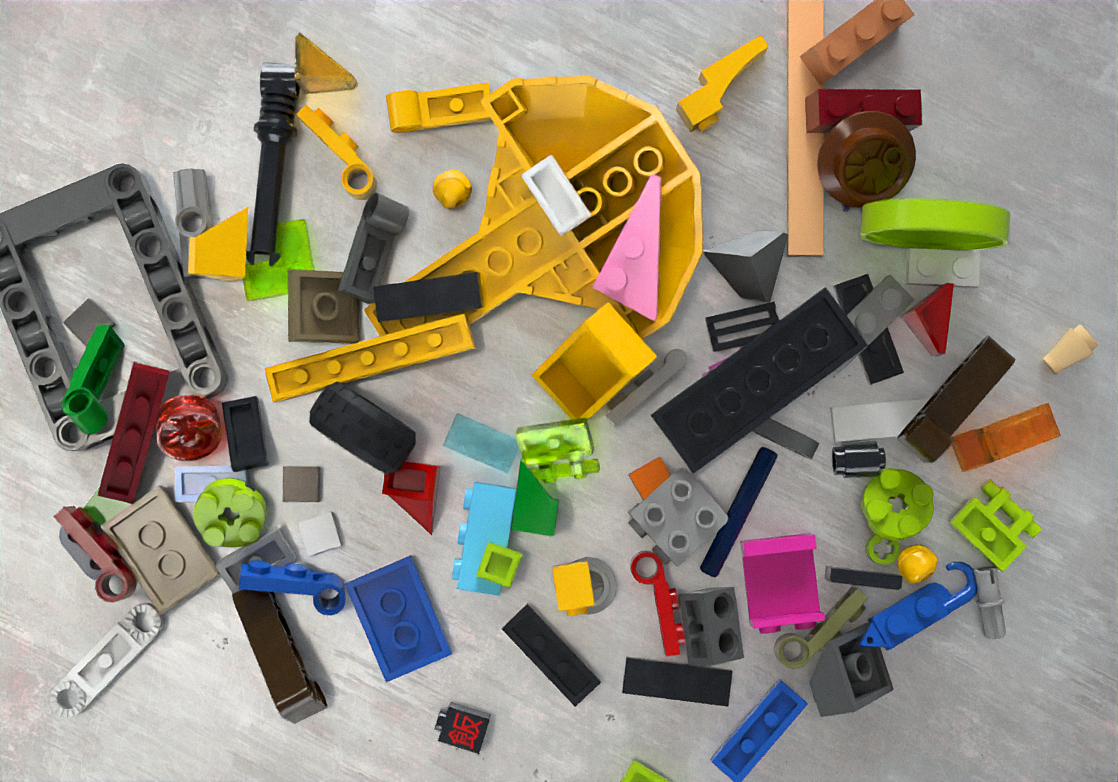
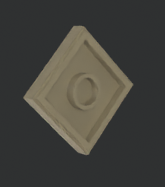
M288 270V342L346 344L359 342L358 300L338 292L344 272Z

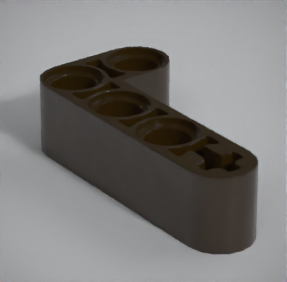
M989 335L983 338L898 435L897 440L922 462H935L954 441L953 433L1012 367L1016 359Z
M241 589L233 593L234 605L272 700L281 717L296 724L326 709L328 705L317 681L310 677L275 592Z

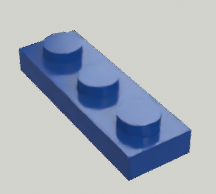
M778 679L712 756L710 761L733 782H742L808 703L782 680Z

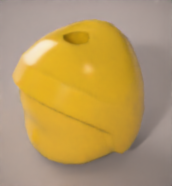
M448 170L435 178L432 192L443 207L452 209L468 201L472 193V186L464 173L459 170Z
M921 544L910 545L904 548L897 559L900 574L910 584H918L927 580L936 571L938 563L935 554L928 547Z

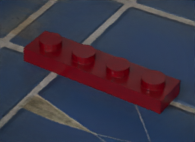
M133 362L97 496L133 504L170 370Z

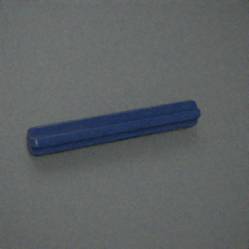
M766 447L759 449L727 512V523L718 530L700 566V570L703 573L714 578L719 575L778 458L776 452Z

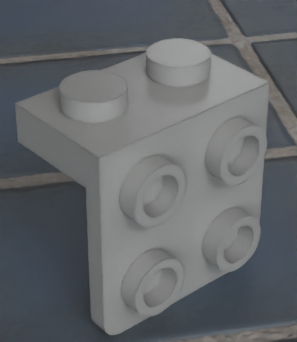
M684 468L677 469L640 504L637 503L628 511L632 517L628 524L641 538L648 534L657 544L652 548L653 552L665 565L672 561L677 567L728 521V515Z

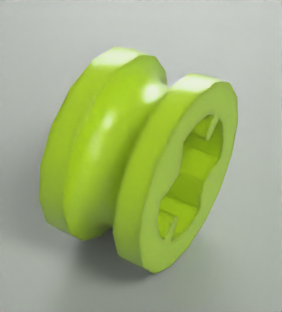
M877 534L871 535L865 545L868 558L881 565L893 563L900 553L898 541L888 540L886 545L891 546V552L885 553L883 559L877 557L879 552H874V545L881 544L883 538Z

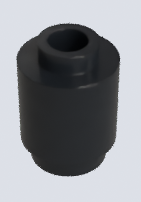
M876 441L841 443L840 447H833L832 467L834 475H842L843 478L879 476L880 469H885L886 467L884 448H878Z

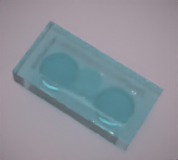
M457 413L443 446L508 474L522 441Z

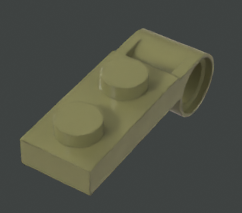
M851 586L825 615V621H820L816 628H813L804 639L794 633L781 635L774 644L776 658L788 668L798 669L803 667L818 650L821 651L825 647L826 643L842 635L839 630L848 620L853 623L862 615L866 609L863 604L868 597L858 588ZM796 641L801 647L799 656L793 660L785 659L783 655L785 645Z

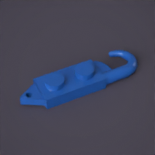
M954 561L947 564L946 569L948 571L957 569L966 575L967 584L963 589L951 595L944 586L935 582L921 587L869 618L870 624L859 643V647H884L886 651L890 650L971 601L978 591L974 569L964 562ZM867 638H870V640H871V643H870V644L867 643V641H866Z

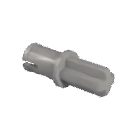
M982 567L973 571L979 598L976 601V605L981 607L985 636L987 639L1003 638L1006 635L1002 604L1005 603V599L1001 597L999 591L997 568Z

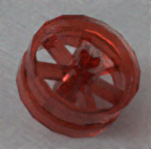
M180 395L168 400L160 407L155 430L157 444L164 454L180 461H194L208 456L217 449L222 439L220 417L215 405L208 399L197 395ZM201 416L208 418L198 421ZM176 417L178 418V422L171 421ZM212 428V430L209 433H205L202 431L204 429ZM162 430H169L174 432L166 436L165 434H163Z

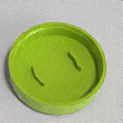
M893 199L876 201L862 206L860 237L868 242L901 248L959 251L993 249L1009 244L1010 212L994 205L960 200Z

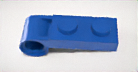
M251 561L249 564H241L239 589L313 595L315 609L327 616L339 613L345 606L344 583L336 574L313 572V570H309L300 564H287L285 567L271 566L270 563L265 561ZM326 589H334L338 592V595L333 599H324L320 596V593Z

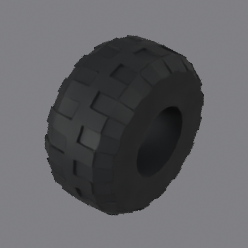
M338 381L325 387L309 412V424L352 455L387 475L401 468L416 445L415 431Z

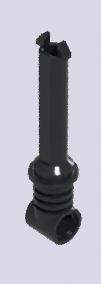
M264 62L261 67L260 94L263 98L261 99V116H259V121L254 124L253 129L257 133L258 140L261 142L251 246L250 251H246V259L250 265H254L255 254L269 255L270 267H273L281 258V255L275 253L286 146L292 143V138L297 136L298 131L292 119L295 117L294 110L296 104L294 102L299 99L301 89V68L299 65Z

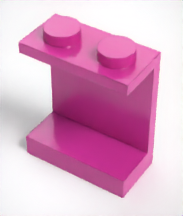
M806 533L740 541L749 622L752 628H759L760 634L780 632L781 625L794 624L796 630L816 628V621H825V614L820 611L813 549H817L815 534Z

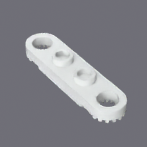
M140 604L132 608L51 691L49 700L50 707L52 706L53 708L52 710L57 715L66 718L81 713L160 633L164 624L163 614L160 615L152 604ZM140 612L150 613L151 617H153L154 626L149 632H143L136 626V617ZM64 689L74 690L78 694L77 697L79 699L77 700L76 707L67 708L61 703L60 696Z

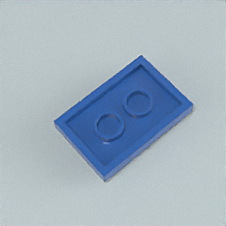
M412 555L345 583L386 683L452 655L453 652Z

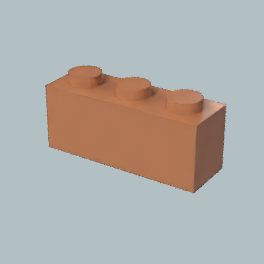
M874 0L802 54L800 58L821 85L913 17L914 13L904 0Z

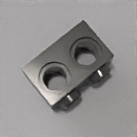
M706 588L679 594L688 665L714 666L743 659L744 653L735 588Z

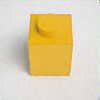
M588 560L552 566L558 610H566L567 616L588 613V607L595 606Z

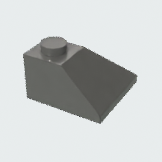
M865 623L826 643L810 680L813 698L817 704L820 717L856 712L894 690L881 648L859 647V643L870 623ZM867 638L866 641L870 644L871 640Z

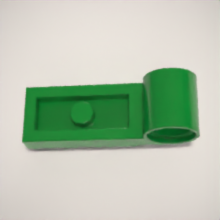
M97 325L92 337L87 342L86 350L77 368L72 374L70 386L62 401L64 413L85 434H93L100 431L108 421V412L99 402V399L125 346L110 325Z

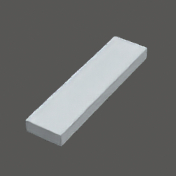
M930 398L830 407L834 442L897 437ZM975 409L956 431L977 429Z

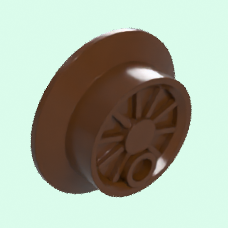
M863 111L852 114L838 122L828 132L820 146L817 158V170L820 181L831 197L850 207L862 208V206L871 202L890 200L905 187L913 173L916 161L915 143L907 127L890 114L880 111Z

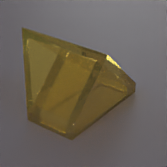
M298 33L295 37L294 79L304 94L354 90L357 87L358 83L351 73L303 34Z

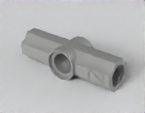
M182 169L173 172L177 207L175 225L180 237L183 276L186 279L206 278L188 274L190 237H197L214 227L209 212L206 173L204 169ZM196 215L201 216L202 225L200 229L195 232H189L187 228L189 219Z

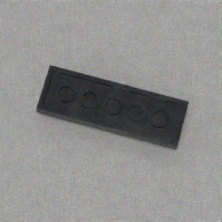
M825 287L650 416L694 474L866 348L868 344Z

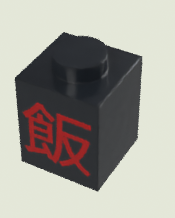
M450 702L447 711L440 709L434 730L440 731L438 742L479 754L491 714Z

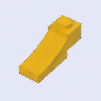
M762 35L701 71L698 80L703 87L680 100L676 107L677 112L690 132L697 128H700L701 132L719 122L717 116L721 114L723 109L720 103L721 98L733 81L753 62L764 56L769 47Z

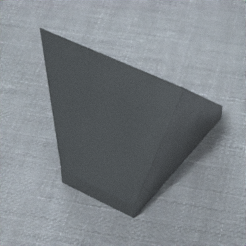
M758 230L704 250L703 254L741 298L770 303L789 234Z

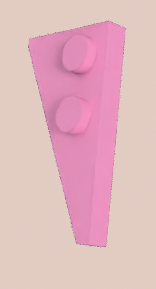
M654 174L651 175L592 288L656 321L658 317V264L660 258V204L662 190L661 178Z

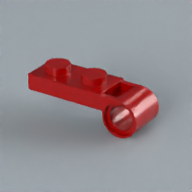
M640 551L631 559V574L639 583L653 585L664 653L666 657L680 655L679 645L685 644L682 623L675 624L673 610L679 609L676 588L669 589L661 559L651 551ZM645 557L652 558L656 562V571L649 577L640 576L636 570L637 563Z

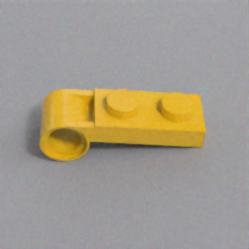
M489 82L419 93L414 90L389 93L386 95L390 130L394 133H404L492 120L480 102L491 94Z
M305 105L296 115L347 165L341 175V182L345 190L355 199L364 200L369 198L376 191L377 181L370 168L355 152L359 146L345 132L338 136L330 128L334 122L320 108L314 112ZM359 173L366 174L368 176V183L364 188L359 190L351 188L350 182L354 175Z

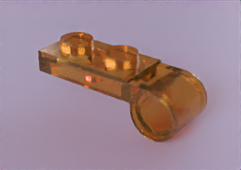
M1044 403L981 428L953 437L954 441L951 445L961 471L966 472L1057 438L1061 434L1049 403Z

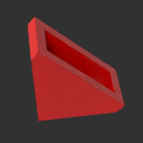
M945 283L939 286L900 316L931 356L946 354L954 283Z
M405 461L399 470L389 475L384 474L382 494L392 498L432 535L441 466Z

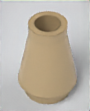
M1079 324L1074 329L1070 327L1052 350L1042 359L1051 371L1057 375L1063 369L1093 355L1092 351L1098 347V344L1090 333Z

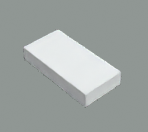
M553 155L548 156L521 175L560 236L565 235L592 217Z

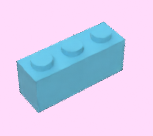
M474 482L473 489L466 488L463 509L469 510L467 524L461 523L457 543L464 545L462 559L455 558L452 580H458L457 589L498 596L501 594L502 585L477 577L476 574L488 542L508 548L516 488Z

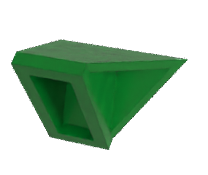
M520 459L511 530L554 536L559 499L552 498Z

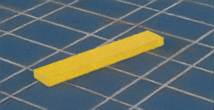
M466 313L267 367L264 370L272 401L280 402L324 390L327 385L329 386L337 381L346 384L468 351L476 347L468 316Z

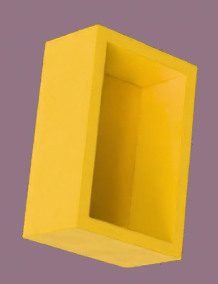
M608 302L584 321L531 376L579 428L657 356Z

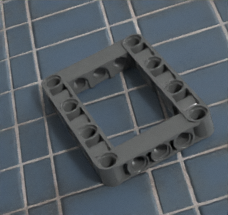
M116 164L0 213V231L2 233V240L0 242V308L57 445L64 450L84 451L113 439L125 391L100 401L108 412V421L100 431L93 434L82 432V437L78 442L74 443L71 440L69 432L75 424L62 410V401L70 386L69 383L74 369L63 343L57 340L49 320L52 316L37 279L31 276L23 254L26 253L24 249H27V244L46 236H58V231L80 222L89 223L92 221V217L113 208L116 211L180 367L169 372L157 420L214 397L223 392L227 386V372L188 278L186 279L183 276L182 263L149 183L144 174L129 164ZM126 176H132L134 180L132 188L126 192H121L120 182ZM153 240H159L161 246L159 253L153 257H148L146 252L147 245ZM26 294L29 300L28 306L24 311L19 312L16 305L17 300L20 296ZM185 304L188 311L186 318L181 322H175L173 310L178 305ZM53 359L56 366L55 372L50 377H46L43 373V365L47 360ZM210 368L215 376L214 382L211 386L204 388L200 384V374L205 369Z

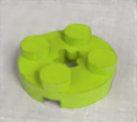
M888 468L882 471L879 476L873 477L864 488L860 500L861 511L864 510V515L868 520L867 525L875 534L887 540L901 541L921 533L930 523L934 511V493L932 488L925 484L916 474L903 469ZM889 498H901L906 509H901L898 513L892 511L893 505L888 502Z
M233 478L215 480L205 487V490L200 493L193 509V519L196 528L203 535V539L208 545L214 547H240L255 542L259 538L265 524L267 508L264 498L256 489L254 492L245 486L246 482ZM226 507H231V511L234 513L238 512L239 515L235 516V519H229L223 513Z

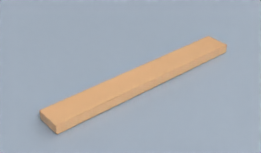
M787 0V234H789L787 238V256L822 257L824 255V187L817 170V158L820 146L824 140V133H806L805 98L817 89H824V83L820 85L800 58L802 54L824 39V0Z

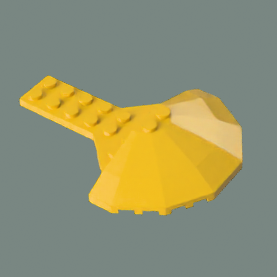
M589 75L531 79L513 78L480 101L499 130L496 144L498 147L494 167L491 169L486 194L487 201L484 216L481 218L479 232L405 281L480 272L484 308L378 322L375 303L363 309L379 336L463 313L467 314L469 324L471 325L521 292L596 309L602 308L609 302L643 340L671 321L704 253L702 175L656 106ZM550 155L554 156L592 217L563 236L558 234L521 176ZM652 174L661 178L662 190L660 204V258L658 264V317L656 321L592 288Z

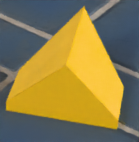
M248 207L199 236L190 237L188 274L228 282H236L245 278Z

